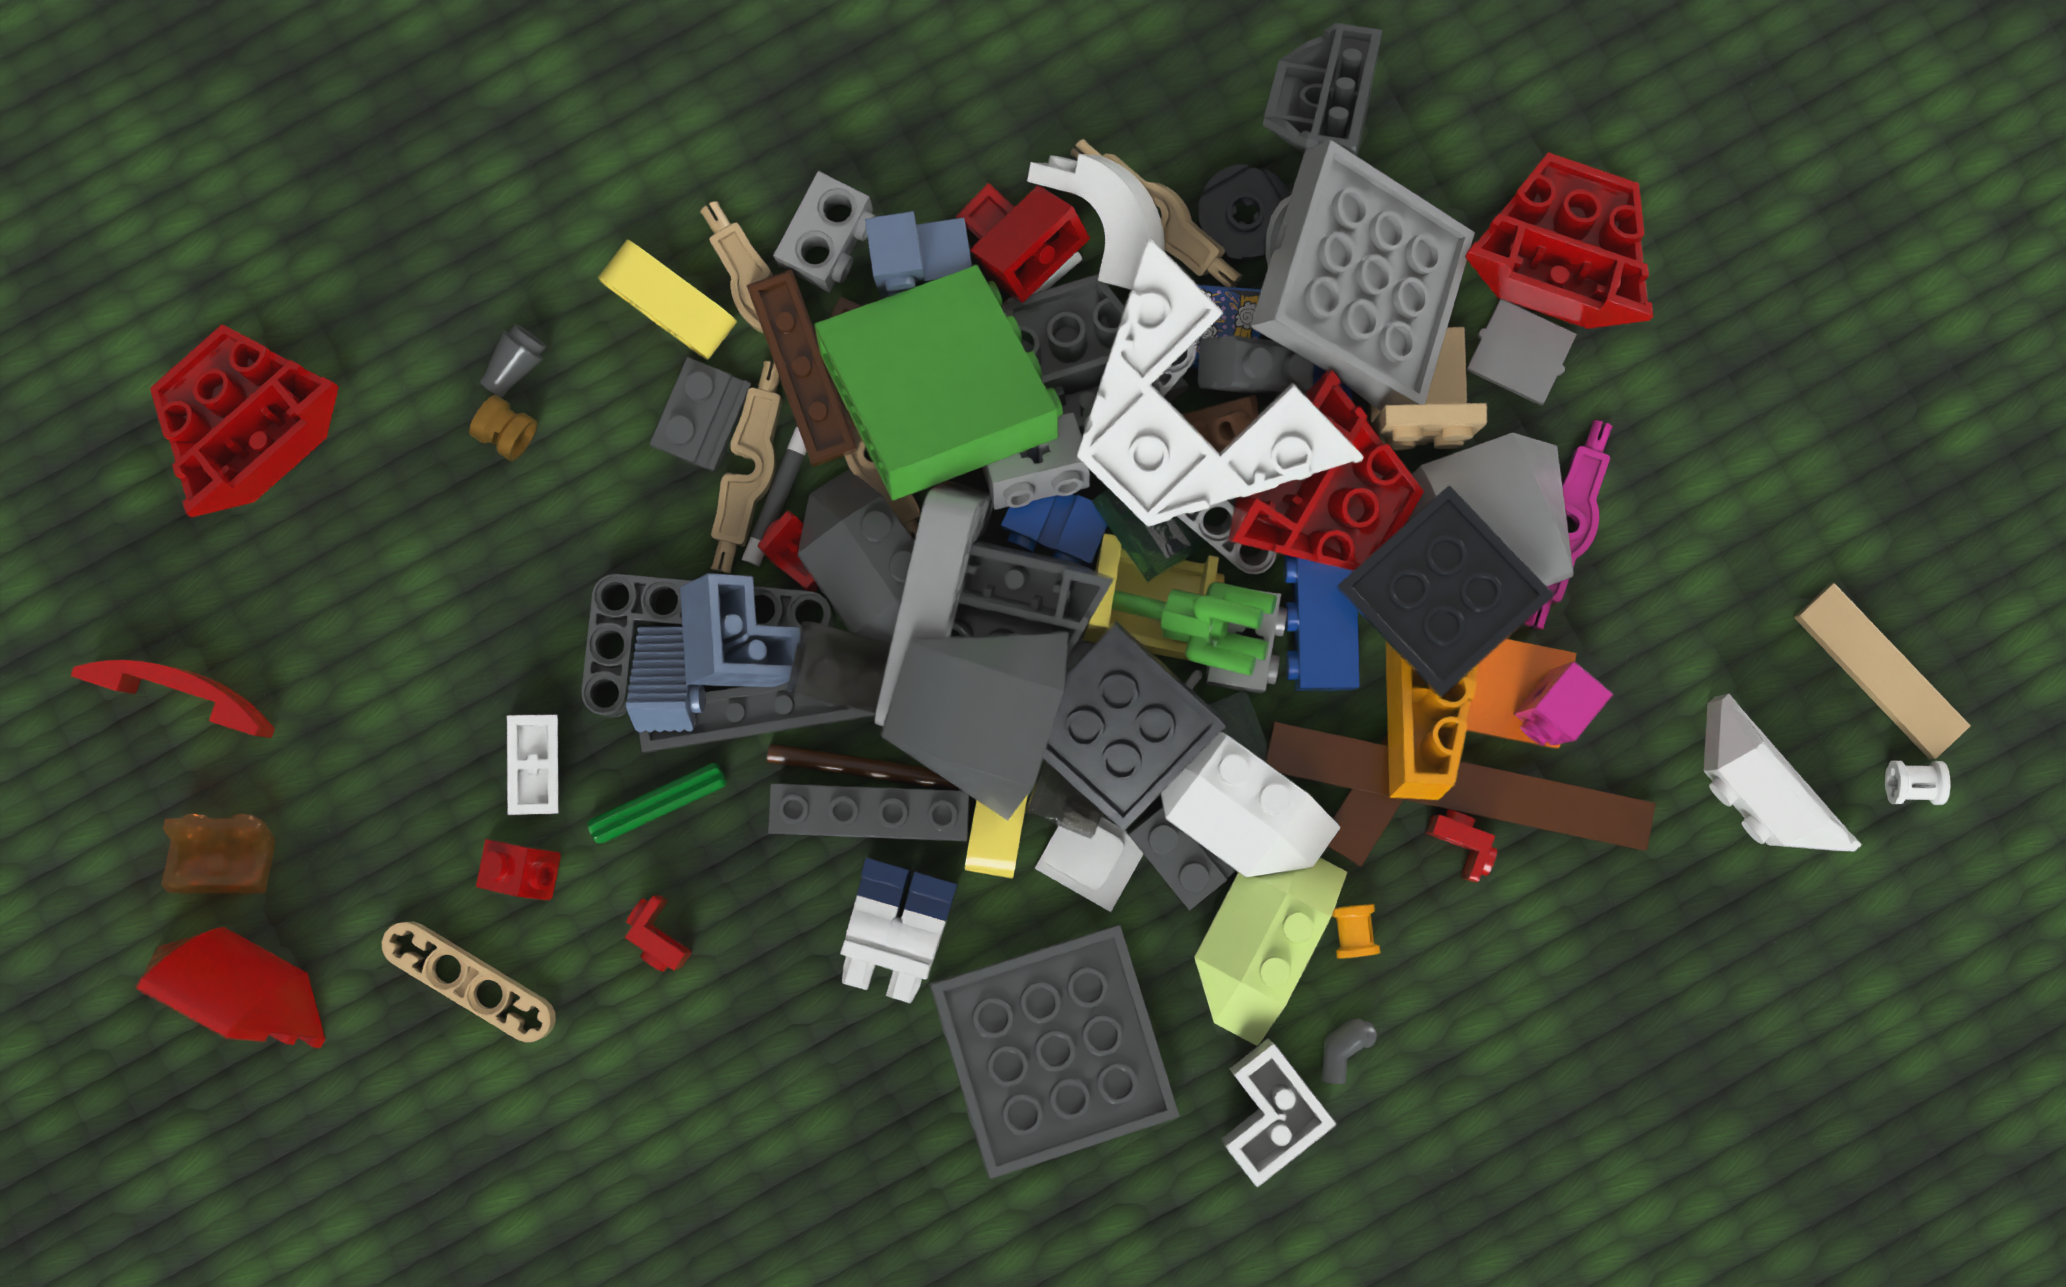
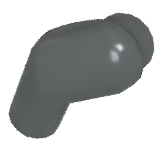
M1359 1018L1350 1019L1328 1034L1324 1042L1322 1082L1346 1084L1348 1058L1364 1047L1370 1048L1376 1042L1377 1031L1371 1022L1363 1021Z

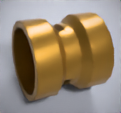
M493 395L478 409L470 424L469 434L481 443L490 442L495 444L500 455L510 461H514L523 454L531 443L537 431L538 423L525 413L515 414L510 409L507 401L497 395Z

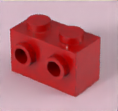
M1038 185L980 239L970 251L989 281L993 280L997 287L1023 304L1091 238L1073 206Z

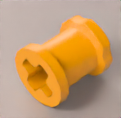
M1374 904L1334 908L1332 917H1335L1337 920L1340 948L1336 950V958H1353L1381 953L1380 946L1374 944L1371 914L1375 912Z

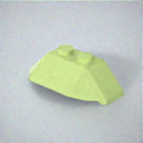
M1319 858L1311 868L1245 877L1241 873H1237L1194 956L1215 1024L1256 1046L1260 1044L1286 1006L1329 923L1347 871Z

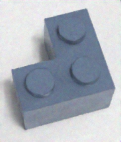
M914 211L865 219L873 276L880 299L972 267L964 218L916 225Z
M706 574L680 587L686 685L776 687L803 676L800 627L756 625L753 576Z

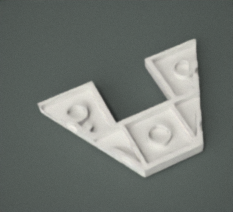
M1151 238L1146 243L1077 457L1147 526L1170 520L1173 516L1183 513H1193L1210 508L1212 504L1238 496L1245 497L1275 488L1279 484L1290 480H1301L1312 476L1311 474L1342 464L1361 461L1364 458L1363 455L1293 383L1220 453L1151 385L1223 314L1222 310Z

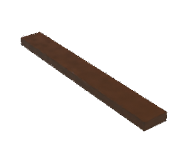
M1272 722L1264 762L1280 774L1390 797L1388 746ZM1461 761L1459 762L1455 785L1439 800L1397 798L1647 851L1656 806L1654 802Z

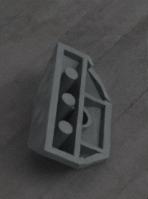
M1335 23L1324 30L1323 36L1307 41L1281 58L1276 69L1263 119V126L1302 153H1305L1307 148H1312L1315 145L1332 140L1358 157L1369 107L1382 30Z
M847 470L809 494L797 556L852 636L891 646L915 542L884 497L856 474L854 475L851 470Z

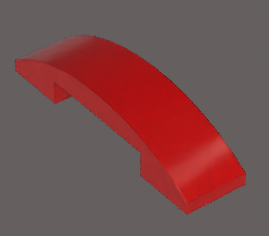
M106 660L75 666L71 673V677L114 691L131 694L137 693L141 679H145L215 702L209 719L210 722L253 736L272 738L275 730L266 717L241 695L225 685L195 672L143 661Z

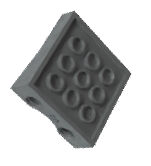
M1120 925L1103 928L929 983L979 1152L989 1179L1180 1117Z

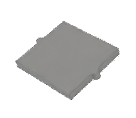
M1500 299L1486 329H1481L1478 333L1480 341L1466 371L1542 406L1556 377L1565 371V367L1562 364L1577 334Z

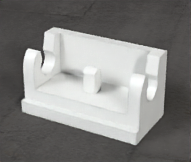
M507 715L508 815L558 813L557 715Z

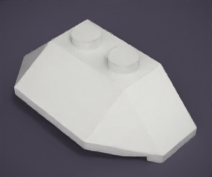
M1730 694L1716 696L1707 703L1704 772L1713 781L1709 784V787L1723 804L1729 807L1733 804L1745 818L1742 821V826L1754 840L1760 844L1766 842L1771 846L1831 851H1855L1861 846V843L1847 830Z
M1222 732L1161 793L1165 819L1245 877L1313 867L1341 828L1308 793Z

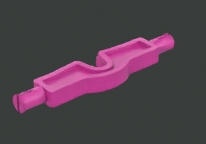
M1598 420L1592 421L1585 447L1579 446L1573 452L1567 473L1562 481L1566 516L1573 519L1576 525L1575 531L1568 533L1573 567L1576 558L1581 556L1590 547L1596 536L1599 525V508L1596 499L1610 461V456L1604 454L1603 451L1613 426L1608 423L1602 426L1603 421ZM1569 578L1547 586L1555 595L1531 616L1524 625L1544 630V624L1551 604H1557L1563 599Z

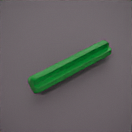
M716 763L708 764L598 815L587 822L591 837L596 843L603 844L715 792L726 785L723 771Z

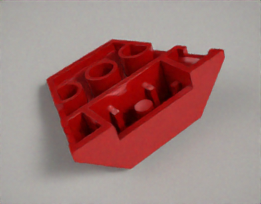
M1549 152L1465 256L1497 298L1587 329L1650 321L1653 317L1652 302H1648L1646 288L1649 270L1648 264H1645L1643 261L1641 242L1645 234L1639 183Z
M223 324L220 325L150 387L163 436L169 440L174 455L173 471L175 476L181 479L186 499L182 502L186 514L190 517H195L257 501L327 438L339 386L324 377L306 370L300 364L279 356L265 346Z
M1328 370L1304 395L1354 445L1364 458L1356 463L1352 461L1311 474L1312 476L1301 480H1290L1279 484L1275 488L1249 496L1236 497L1228 541L1354 571L1406 524L1424 490L1390 445L1384 444L1366 421L1368 416L1360 406L1356 407L1339 385L1341 383L1340 379L1333 370Z
M225 927L215 928L198 935L158 946L136 987L225 1038L265 1042L268 1035L288 1045H294L297 1038L315 1048H321L326 1040L308 973Z

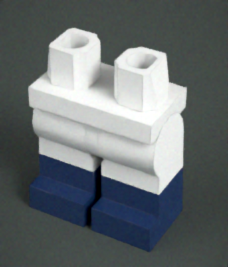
M866 858L855 905L841 950V955L846 956L843 965L842 983L868 990L875 965L893 970L886 996L911 1003L920 988L922 979H928L958 884L914 872L901 918L898 917V913L911 871Z

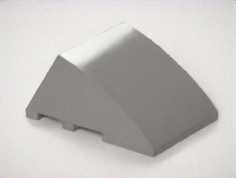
M1510 433L1423 464L1412 474L1424 490V493L1406 523L1450 485L1546 586L1573 577L1557 445Z

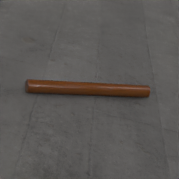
M770 743L768 748V763L951 791H959L960 789L928 767Z

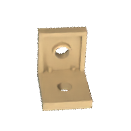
M1447 327L1425 405H1386L1380 411L1368 402V422L1382 442L1389 444L1393 450L1415 448V445H1427L1429 442H1434V448L1436 449L1461 448L1487 424L1486 403L1467 404L1464 327Z

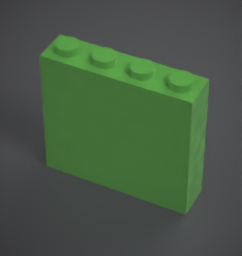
M978 265L815 323L819 353L892 501L1058 438L1057 417L1063 415L1059 397L1053 388H1045L1041 381L1042 371L1036 355L1032 351L1025 352L1021 344L1022 335L1016 319L1012 315L1006 317L1002 310V298L996 283L993 280L987 282Z

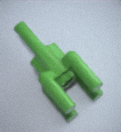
M1213 582L1209 585L1205 596L1173 589L1169 593L1167 602L1115 590L1112 609L1161 621L1163 637L1188 643L1186 656L1192 662L1251 676L1255 668L1256 659L1263 661L1266 659L1269 641L1227 632L1229 622L1259 629L1263 613L1273 614L1277 596L1221 582Z

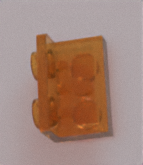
M187 814L182 818H166L164 820L163 830L171 839L161 883L167 893H266L276 840L263 820L247 814H237L232 816L231 819L208 818L199 814Z

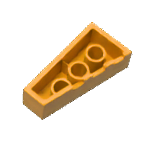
M1385 640L1390 798L1439 800L1455 785L1468 726L1466 723L1477 685L1476 675L1479 664L1443 697L1439 698Z

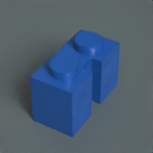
M1055 495L1031 501L1022 507H1009L1001 528L1003 533L1009 535L1007 542L1019 549L1034 552L1035 548L1039 547L1053 553L1055 558L1073 561L1091 569L1104 533L1106 534L1113 518L1114 510L1080 495Z

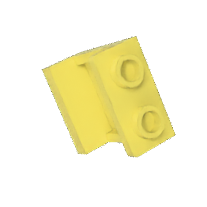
M1104 533L1097 553L1095 571L1115 579L1087 624L1083 640L1095 643L1117 621L1152 654L1189 660L1186 656L1188 643L1163 637L1161 621L1113 610L1114 591L1118 590L1167 602L1169 593L1173 589L1205 596L1210 584L1213 582L1224 583V574L1217 573L1219 557L1209 555L1203 564L1170 557L1166 558L1164 556L1160 558L1161 556L1154 558L1157 555L1149 558L1153 554L1123 549V537Z

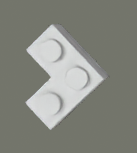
M1269 1039L1265 1040L1230 1068L1231 1072L1259 1106V1109L1225 1135L1222 1141L1256 1187H1258L1337 1124Z

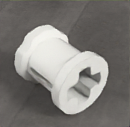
M1890 761L1885 772V791L1888 801L1891 804H1903L1905 799L1930 800L1933 805H1944L1950 794V774L1947 765L1943 761H1933L1929 766H1905L1902 761Z

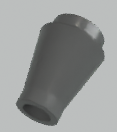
M514 324L509 332L503 330L488 367L479 382L495 395L504 398L506 393L543 360L541 354L546 345L532 333L517 324Z

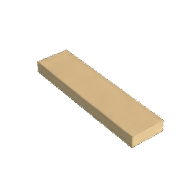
M1835 583L1828 585L1794 617L1928 759L1938 758L1971 726Z

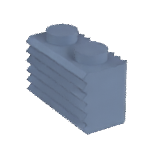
M638 627L633 668L631 669L632 676L630 677L629 693L627 694L628 701L626 702V709L635 730L641 733L644 730L648 732H653L654 730L658 732L663 730L668 732L673 730L691 732L694 729L696 713L704 712L706 696L704 685H686L683 627Z

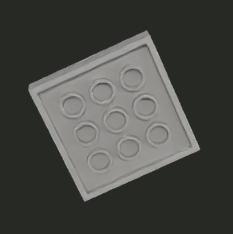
M1332 140L1325 141L1312 148H1307L1250 327L1324 370H1333L1343 384L1380 411L1386 405H1425L1467 259L1465 256L1471 248L1475 232Z

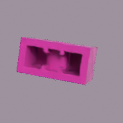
M1571 662L1551 669L1514 715L1523 722L1520 729L1536 743L1542 746L1546 742L1551 746L1567 743L1578 738L1613 694L1579 665Z

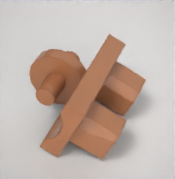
M1253 394L1181 415L1220 453L1259 416L1258 401L1256 395Z

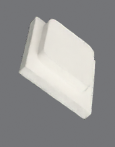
M1073 801L1035 869L1111 912L1141 860L1143 853L1126 833L1127 831H1123L1117 825Z

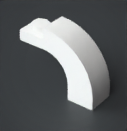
M1079 154L1077 161L1050 155L1048 163L1031 162L1027 182L1076 194L1088 201L1098 213L1105 232V249L1098 281L1132 289L1147 241L1151 238L1165 252L1162 221L1158 209L1146 188L1131 172L1120 164L1099 155Z

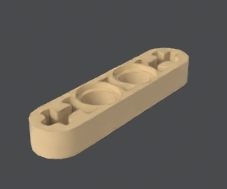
M414 921L401 922L391 926L385 932L382 939V951L388 961L515 1039L523 1042H534L546 1037L553 1030L556 1022L555 1011L546 999L426 926ZM412 932L414 934L412 943L423 951L431 950L432 943L437 946L426 958L423 969L419 967V963L425 959L423 956L416 952H407L403 955L399 953L402 945L396 941L398 935H409ZM444 955L454 956L461 965L460 975L452 983L442 981L436 973V964ZM485 980L497 982L502 989L501 1002L494 1008L483 1006L477 998V990ZM515 994L520 996V999L513 1004L517 1008L526 1012L535 1007L540 1010L537 1019L543 1023L541 1028L534 1027L526 1031L523 1028L526 1020L515 1012L508 1013L506 1019L501 1017V1014L512 1004Z

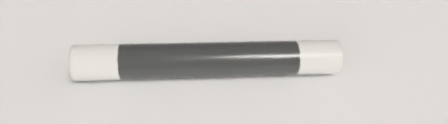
M798 427L793 432L741 559L758 567L762 562L764 554L757 545L763 539L767 527L780 518L807 452Z

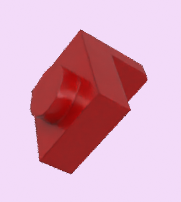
M787 511L780 519L775 520L767 527L763 539L758 543L757 547L772 564L804 590L816 592L819 588L797 556L803 523L796 515Z
M1448 809L1445 816L1431 815L1425 834L1470 850L1461 878L1470 882H1478L1481 874L1488 876L1497 856V849L1492 847L1495 835L1473 828L1476 819L1454 810Z
M485 839L476 887L515 897L551 900L561 855L559 852L535 849L503 841Z
M656 895L652 896L649 902L642 898L632 910L626 921L632 927L625 938L643 950L640 958L662 972H665L667 967L674 971L683 967L693 951L653 925L668 902L663 896Z

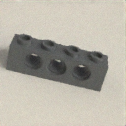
M771 784L768 833L969 841L971 796L964 791Z

